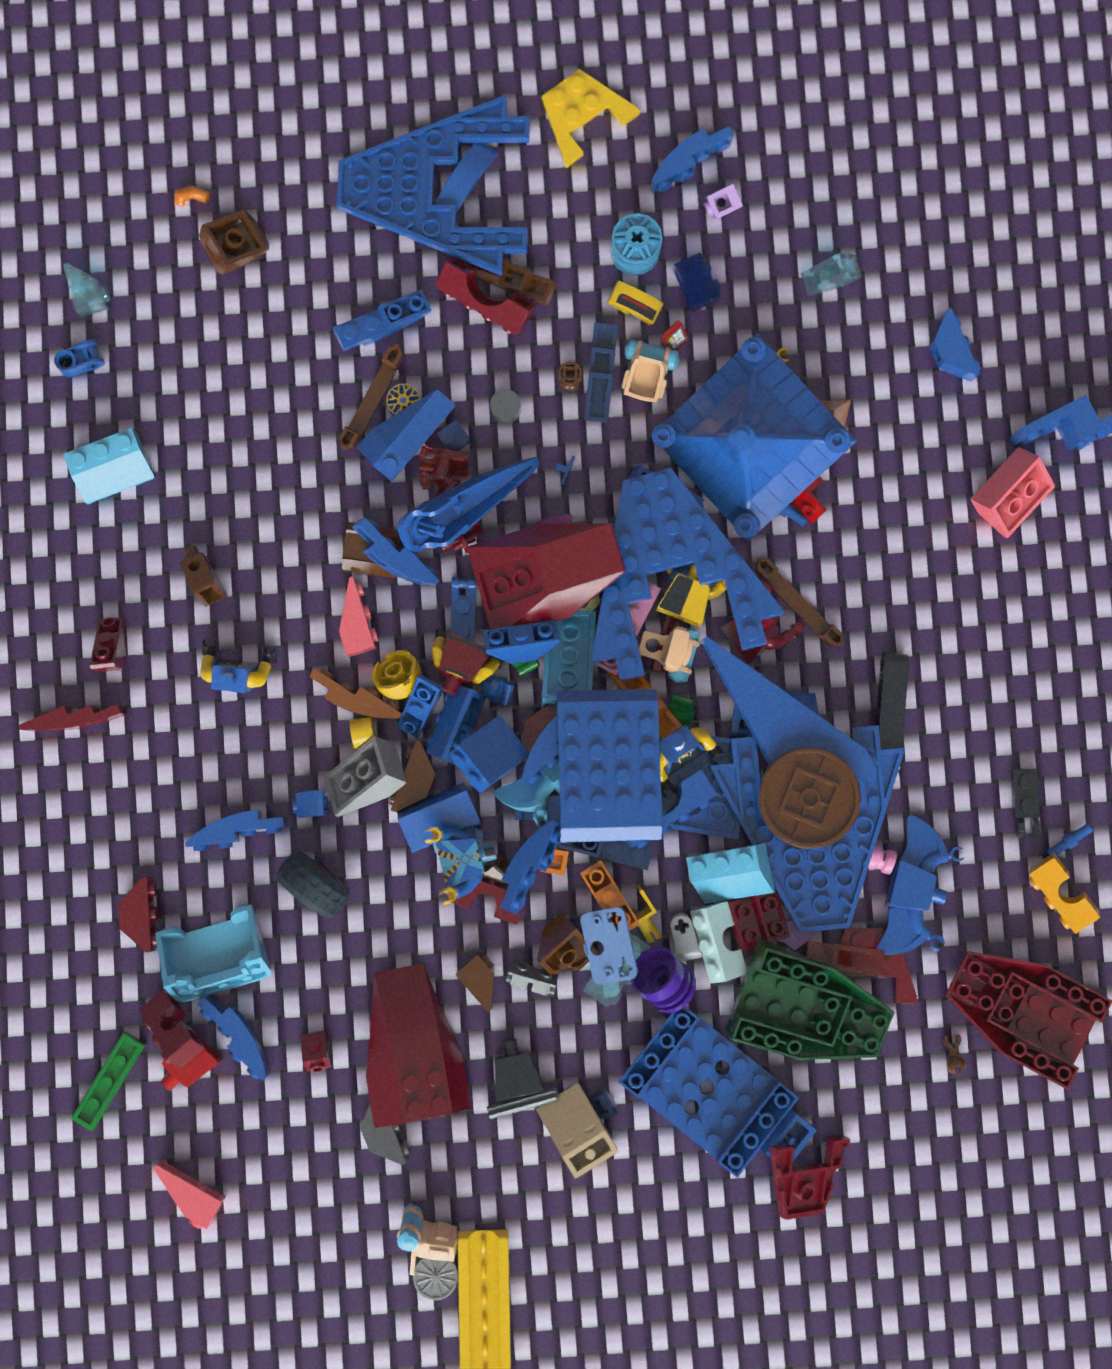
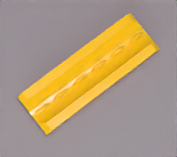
M508 1229L458 1230L460 1369H511Z

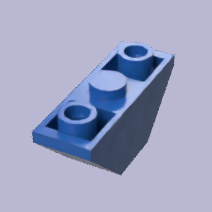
M950 308L942 315L929 348L939 369L972 381L980 374V364L977 358L972 356L970 341L966 335H963L960 329L961 321L959 316L954 314L952 308Z
M556 620L482 630L486 653L511 664L536 661L560 643Z
M419 675L397 727L418 739L443 693L442 686Z

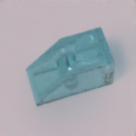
M838 253L801 273L808 296L843 287L862 277L855 254Z
M68 263L63 264L75 311L83 317L109 310L107 301H110V296L106 286L103 287L97 279Z

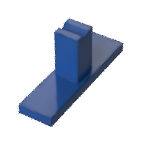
M572 456L568 467L559 463L556 464L555 470L565 473L561 482L563 487L576 459L575 456Z

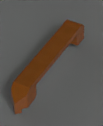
M399 343L388 347L382 358V366L348 427L345 426L339 437L342 450L354 449L357 446L402 364L403 355Z
M758 557L756 573L765 583L771 582L775 589L774 592L829 647L843 646V633L835 625H830L778 572V567L769 558Z

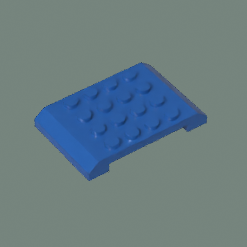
M656 689L556 691L560 842L662 840L659 717Z

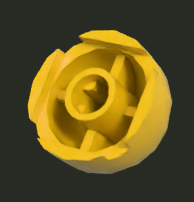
M397 650L385 655L386 660L381 664L378 661L372 671V681L378 691L393 700L409 697L419 675H422L421 667L415 657L408 651Z

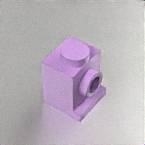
M733 184L706 196L707 202L703 203L708 216L714 215L715 219L743 207ZM719 198H723L725 200V205L723 207H718L717 200Z

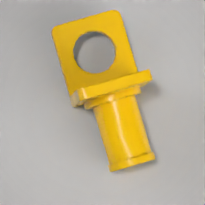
M637 885L636 888L648 907L635 914L640 923L638 927L647 942L652 943L654 939L650 932L653 933L656 939L661 937V933L650 918L657 911L640 885Z

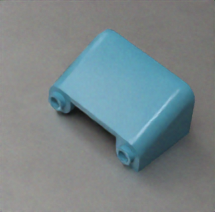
M252 905L237 906L230 914L231 920L185 933L176 926H169L164 928L163 931L155 933L163 987L176 1001H192L263 980L271 975L269 959L255 909Z

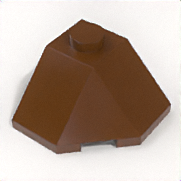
M562 912L543 928L537 955V961L550 974H557L561 969L570 968L572 971L581 970L589 962L583 946L585 944L583 934ZM591 945L592 952L597 955L599 952Z

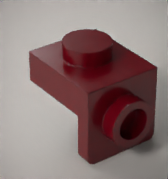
M325 1030L300 1035L302 1063L307 1072L320 1073L327 1068H331Z

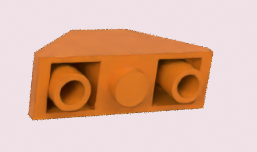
M601 860L580 873L602 910L621 907L626 913L629 931L640 925ZM612 912V917L609 918V921L614 922L616 927L618 922L622 920L621 916L616 915V912Z

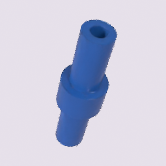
M789 504L779 513L783 517L788 516L802 527L808 520L793 509L792 504Z
M1086 823L1072 834L1069 832L1061 838L1062 841L1046 852L1048 855L1054 852L1058 856L1066 849L1071 850L1078 845L1079 840L1090 834L1093 829Z

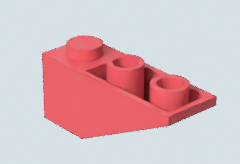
M354 577L349 578L339 629L348 657L377 649L375 642L379 641L375 627L370 628L368 619L372 618L369 607L362 603L361 596L365 595L361 582H356Z

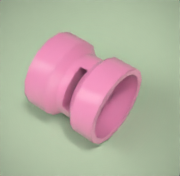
M875 845L868 868H877L882 873L890 875L896 862L897 852L890 849L885 851L880 846Z

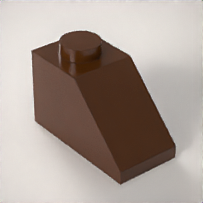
M478 953L455 975L484 1009L489 1012L493 1005L495 971L492 968L495 965L486 954L482 957Z

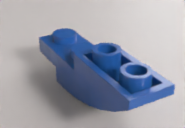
M728 126L708 136L703 128L680 143L657 169L651 180V192L654 193L658 190L663 192L670 188L672 183L678 180L685 181L689 179L695 171V161L697 163L703 162L710 154L716 151L723 152L728 149L732 144L734 136L731 127Z
M421 289L379 305L378 309L336 325L333 327V332L342 350L345 351L361 344L363 346L369 345L400 331L425 317L432 310Z
M362 518L352 526L369 544L362 552L384 570L401 579L419 585L432 586L439 582L436 572L419 560L417 552L411 551L405 546L396 550L395 543L390 538L383 537L378 531V526L372 520Z
M557 716L542 731L528 756L521 783L524 786L528 782L532 785L541 778V771L546 766L552 768L558 763Z
M261 810L241 812L217 820L204 827L188 839L185 844L186 847H193V851L209 850L208 845L218 844V849L233 847V842H240L239 832L242 833V836L257 835L256 830L266 829V834L280 833L282 827H287V817L262 819Z
M554 820L549 821L537 830L516 853L501 880L510 885L500 908L518 915L519 910L524 907L526 893L536 878V870L539 869L546 872L547 867H550L554 860L553 853L557 844L560 843V823Z
M205 996L197 1004L201 1008L199 1011L201 1015L209 1021H215L219 1025L217 1029L222 1035L227 1038H233L226 1046L230 1050L229 1055L237 1062L242 1061L248 1067L247 1072L257 1080L260 1078L263 1081L270 1074L268 1061L261 1042L250 1023L234 1005L228 1007L225 1011L210 996Z

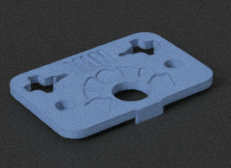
M614 907L583 914L580 919L585 940L583 946L585 955L589 959L594 982L602 985L635 978L638 974V968L624 909ZM612 912H616V915L622 918L618 922L617 927L614 922L609 921V918L612 917ZM594 941H599L603 944L604 951L601 955H596L592 952L591 945ZM624 959L627 965H632L633 970L629 971V975L620 971Z

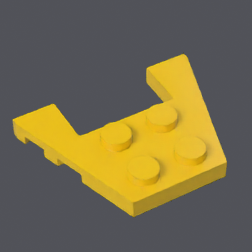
M580 69L542 96V103L566 168L583 156L582 149L571 137V134L608 108L622 127L640 115V110Z

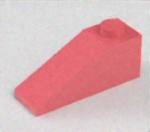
M161 1160L156 1164L154 1171L184 1217L190 1219L189 1223L194 1227L207 1229L214 1220L226 1196Z

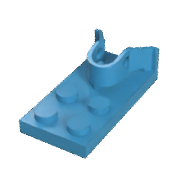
M578 610L571 617L556 622L560 643L544 655L541 708L546 707L549 703H556V691L592 690L593 662L591 658L595 640L596 611L583 612Z

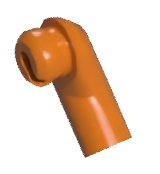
M192 185L177 189L174 193V203L183 207L187 204V200L192 198L208 203L210 192Z

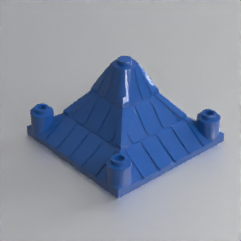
M758 333L745 340L742 348L663 424L656 426L650 435L654 444L664 449L734 526L736 533L744 537L747 542L857 442Z

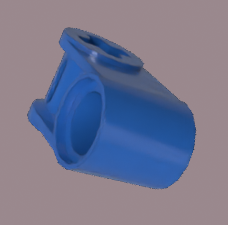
M93 339L60 350L54 357L55 366L66 377H75L79 374L99 369L105 365V362L98 353L97 341ZM66 360H73L71 366L63 368V363Z

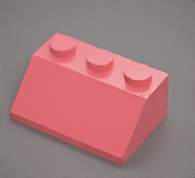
M1018 447L970 500L978 514L1001 535L1008 538L1052 491L1055 485L1040 456Z

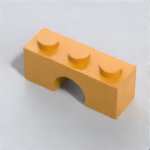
M1054 852L1029 869L1031 877L1028 879L1036 890L1041 889L1046 895L1044 897L1045 902L1052 910L1056 908L1061 915L1059 919L1067 930L1071 928L1076 934L1100 918V911L1085 892L1074 898L1065 897L1060 893L1058 888L1062 882L1069 878V871Z

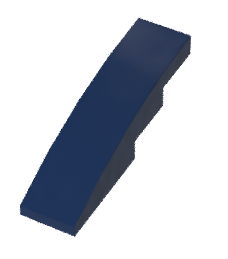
M594 322L584 420L608 423L618 325Z

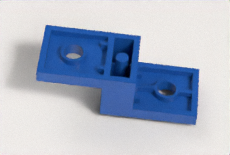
M1084 395L1022 427L1009 438V441L1013 447L1020 443L1024 447L1035 441L1042 434L1045 436L1057 429L1068 451L1075 447L1079 451L1092 444L1095 440H1100L1112 433V415L1100 420L1088 397Z

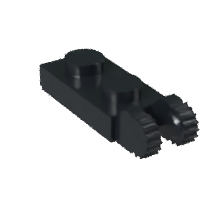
M1011 769L1013 818H1015L1017 838L1024 837L1025 825L1023 818H1030L1032 837H1039L1038 769Z

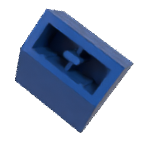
M791 1108L760 1149L771 1158L770 1146L788 1143L794 1147V1160L817 1130Z

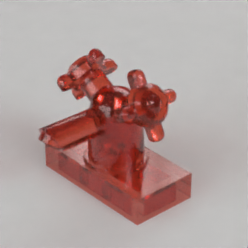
M422 446L420 470H425L424 472H419V482L422 489L429 490L431 489L430 484L435 483L436 497L461 484L463 478L459 477L457 479V476H468L470 453Z

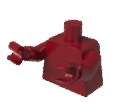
M771 582L764 584L769 593L775 590ZM779 616L761 620L767 644L747 650H742L734 617L720 628L749 664L765 650L780 649L794 638L793 636L798 637L801 631L804 630L805 625L798 619L796 625L792 624L789 630L777 636L780 633V629L775 622L778 621Z

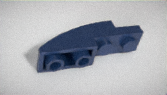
M626 841L560 842L556 847L648 870L654 846L645 845L638 849L637 846L630 848Z

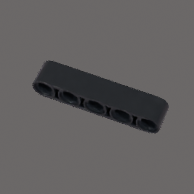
M883 652L881 656L875 726L878 725L881 750L902 748L909 671V655Z

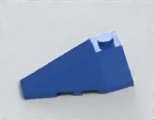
M437 389L372 428L357 448L378 471L392 482L456 405Z

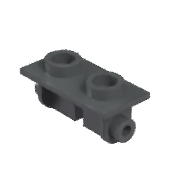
M511 961L506 982L510 983V986L524 990L527 989L528 982L533 983L531 992L548 996V994H554L559 974H550L545 968H535L525 962Z

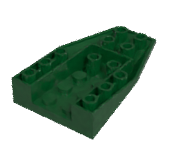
M759 938L725 1029L731 1040L799 1060L878 1057L895 1012L835 967Z

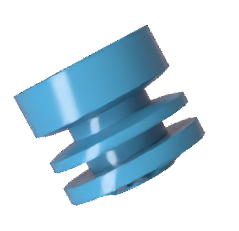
M640 213L629 214L618 221L613 230L610 248L611 259L617 269L624 274L637 276L644 275L654 268L659 259L663 240L662 232L657 222L648 215Z

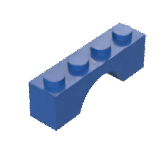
M702 769L677 783L678 794L676 803L668 813L662 815V835L672 829L671 823L679 820L681 823L693 816L691 811L699 807L702 810L713 803L711 798L717 794ZM651 840L626 842L630 848L637 846L640 849L650 843Z

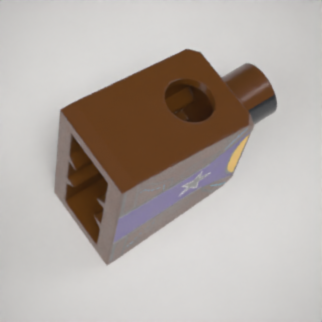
M196 546L184 549L183 554L186 559L181 561L180 564L193 595L205 607L226 598L227 595L210 560L203 552L199 553Z

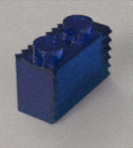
M701 253L677 262L673 266L675 277L692 313L718 302L722 292L718 280L712 279L710 274L712 269L708 259H703Z

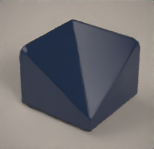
M457 420L437 432V437L451 456L471 443L470 438Z

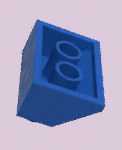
M459 686L456 695L447 693L443 712H440L436 718L435 725L437 727L434 734H431L427 740L426 748L428 749L426 753L454 764L449 753L458 744L471 736L486 698L476 691Z

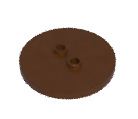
M812 747L794 749L778 757L764 773L759 787V808L767 827L782 841L800 848H821L841 839L853 826L860 808L859 784L851 768L834 753Z

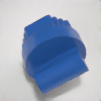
M491 675L483 681L481 694L495 704L510 705L515 684L508 682L507 678Z

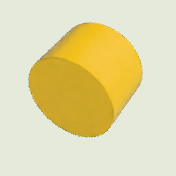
M372 717L349 721L355 750L376 736Z

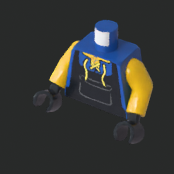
M204 639L202 642L203 656L200 675L203 680L211 683V689L238 693L250 692L265 684L271 665L277 662L276 648L271 653H267V647H263L261 649L263 662L260 663L214 658L217 653V641L214 640L213 646H207L206 639Z
M684 725L659 742L661 794L668 798L666 795L668 789L676 793V787L667 779L668 776L704 752L708 751V755L716 765H718L716 761L718 756L723 755L727 759L723 749L716 745V742L704 728L696 727L690 729Z

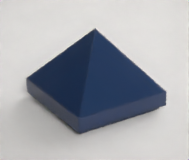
M606 1091L589 1097L600 1119L617 1114L614 1097Z

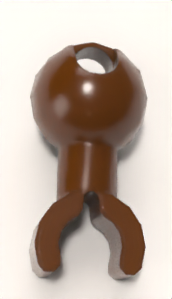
M959 1034L955 1035L956 1042L953 1046L948 1042V1037L943 1036L942 1042L948 1048L950 1055L946 1062L947 1069L954 1075L962 1074L966 1069V1062L959 1055L958 1046L961 1044V1036ZM956 1067L959 1069V1073L955 1072Z

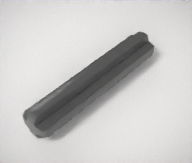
M556 1088L543 1090V1092L524 1095L487 1106V1114L490 1119L498 1118L558 1101L559 1094Z

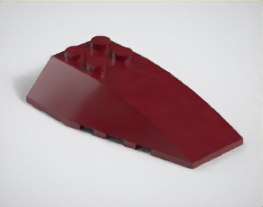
M418 964L374 972L372 1012L369 1028L370 1037L367 1053L368 1063L366 1068V1083L374 1128L407 1124L450 1115L472 1108L464 1058L424 965Z

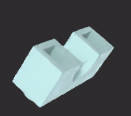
M728 902L710 904L690 911L710 984L726 982L745 975L747 969L741 949L729 951L723 943L725 929L734 925Z

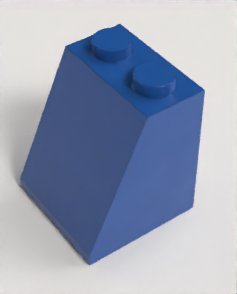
M500 715L458 744L449 753L454 764L464 772L470 784L479 793L510 773L530 754Z

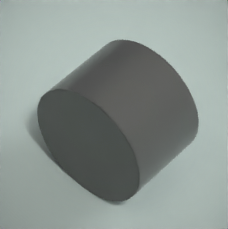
M503 389L492 396L490 407L492 416L496 421L502 424H510L518 419L521 412V404L515 392Z

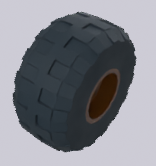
M301 851L291 853L277 871V881L301 903L324 918L336 916L349 900L350 889L324 866Z

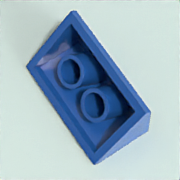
M465 782L397 812L398 822L412 853L435 844V842L426 843L425 840L433 838L432 832L425 831L427 828H456L465 831L481 824Z

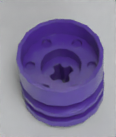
M663 947L650 948L636 959L638 974L635 978L630 979L631 984L657 1010L664 1013L677 1012L689 1003L696 990V978L693 972L670 950Z

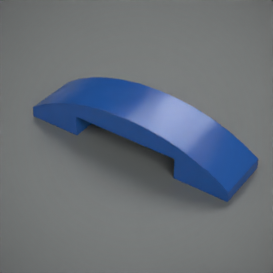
M474 143L449 177L434 205H456L458 217L463 203L483 172H487L498 152L484 143Z

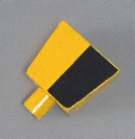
M691 565L687 577L677 574L656 611L700 628L704 620L710 586L707 584L700 586L695 565Z

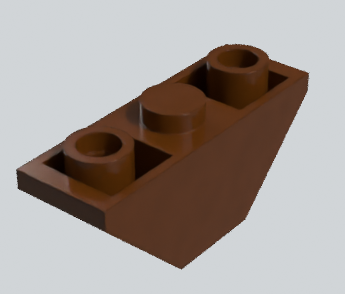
M416 741L415 745L410 744L405 758L409 759L406 768L402 767L407 783L391 795L389 805H392L391 811L398 812L428 798L437 774L423 744L419 741Z

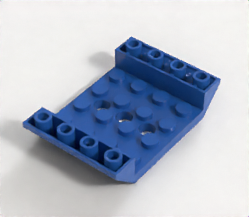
M683 1007L679 1011L670 1014L618 1081L637 1098L640 1097L706 1150L736 1178L740 1176L799 1099L797 1095L687 1007ZM720 1060H725L729 1064V1069L724 1074H719L715 1070V1065ZM704 1080H710L714 1085L712 1092L708 1094L700 1090V1084ZM688 1100L698 1102V1110L695 1113H688L684 1109L685 1103Z

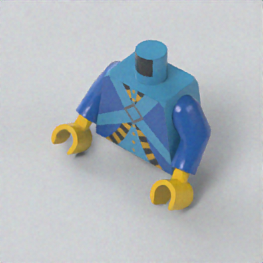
M432 827L425 829V831H430L433 834L431 840H425L426 843L435 842L447 887L441 890L439 895L442 893L448 895V901L443 903L447 905L455 901V899L471 893L482 881V874L485 873L483 862L497 859L493 845L479 848L476 838H472L470 833L456 828L438 829Z

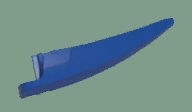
M528 458L488 471L445 491L431 500L424 501L402 516L398 523L397 529L404 546L414 552H419L426 548L448 546L461 534H465L529 477L540 465L538 458Z

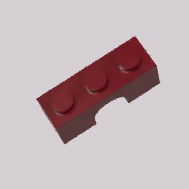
M488 878L485 881L482 880L471 893L451 902L470 909L477 895L482 893L489 894L495 899L497 904L494 917L515 925L518 924L522 909L519 910L517 915L500 908L507 889L500 887V882Z
M162 989L140 1008L144 1016L143 1023L153 1032L152 1039L162 1049L161 1056L169 1065L173 1063L182 1069L205 1049L194 1030L182 1022L177 1025L186 1014L179 1002Z

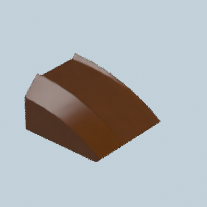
M244 209L203 224L200 229L199 237L202 248L206 251L216 271L222 275L244 266L269 250V242L258 223Z
M348 522L342 557L343 572L395 578V575L381 568L362 552L369 544L352 528L355 523ZM378 526L379 533L383 537L390 538L395 543L396 550L404 547L398 530Z

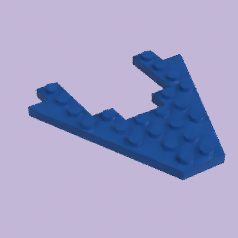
M507 96L498 97L339 160L337 207L339 210L498 275H503V254H527V227H456V205H433L435 165H458L459 143H530V116H507Z
M668 468L624 480L614 531L626 572L603 591L591 658L592 662L598 663L615 658L621 681L645 676L629 605L652 599L647 575L695 563L700 586L725 580L742 650L766 645L767 642L761 620L784 615L783 609L674 471Z
M878 725L852 728L853 740L864 747L867 752L871 751L877 759L878 765H876L878 772L858 782L860 808L851 829L838 841L821 848L807 849L790 845L775 836L765 824L758 801L760 773L757 743L754 737L730 739L733 763L710 766L712 774L751 845L766 844L774 887L799 932L850 928L904 754V748L881 750Z

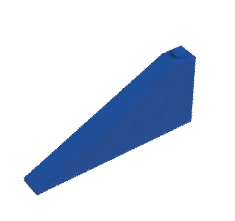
M705 637L701 640L704 649L769 766L778 757L789 751L812 747L827 750L840 757L851 768L857 782L878 772L876 768L878 762L871 751L867 752L860 744L710 638Z

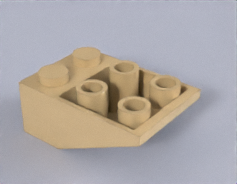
M578 1082L561 1092L558 1101L536 1108L575 1179L618 1153L617 1145Z

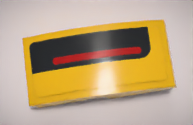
M617 281L607 303L623 313L632 314L648 325L654 324L663 305L661 301L621 281Z

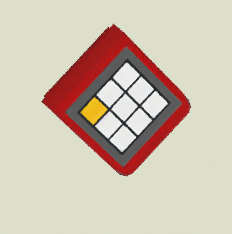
M676 321L661 335L660 344L664 348L668 347L671 348L670 350L677 351L688 341L687 333L680 321Z

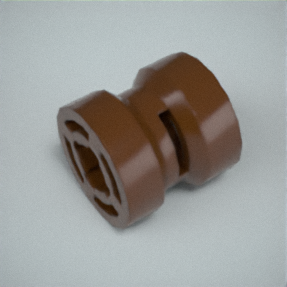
M565 362L558 371L560 387L566 391H574L579 388L582 381V369L575 362Z

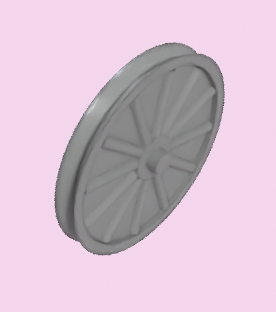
M421 1258L415 1266L413 1275L415 1288L423 1297L430 1300H441L448 1297L454 1291L458 1282V1269L454 1261Z

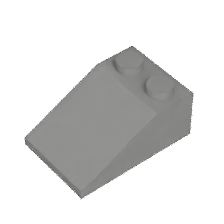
M377 736L372 737L324 776L334 815L337 817L390 797L407 783L395 744Z

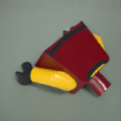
M436 629L431 650L434 666L439 669V675L446 678L442 688L444 692L456 695L460 684L471 688L474 683H481L493 675L497 669L502 668L505 661L487 654L485 646L451 632H447V635L444 636L440 635L439 629Z

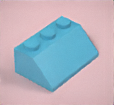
M132 428L63 454L70 475L86 504L101 500L155 478L139 435Z
M765 843L699 854L686 858L691 883L705 904L775 892Z

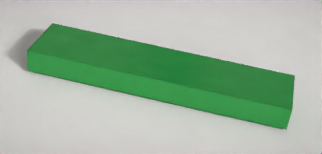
M127 1031L123 1032L71 1117L72 1120L91 1132L94 1131L145 1048V1042Z

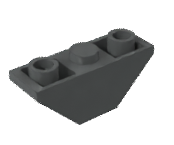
M369 1105L360 1126L369 1151L400 1165L406 1164L409 1159L407 1155H410V1149L406 1140L401 1141L398 1133L401 1131L400 1125L374 1128L371 1107Z

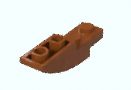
M314 668L309 677L329 689L324 697L326 700L349 712L365 717L386 720L400 719L402 716L399 712L400 706L390 700L387 703L379 699L381 694L369 686L366 690L360 687L354 695L355 689L345 682L339 685L332 680L334 675L324 668L320 672Z

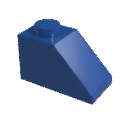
M316 790L296 793V798L292 799L293 813H297V818L329 816L328 791Z

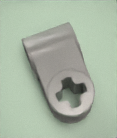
M685 913L675 914L671 918L670 927L676 957L681 962L701 958L697 936H695L691 918ZM679 919H683L684 923H688L684 931H680L679 927H674L678 924Z

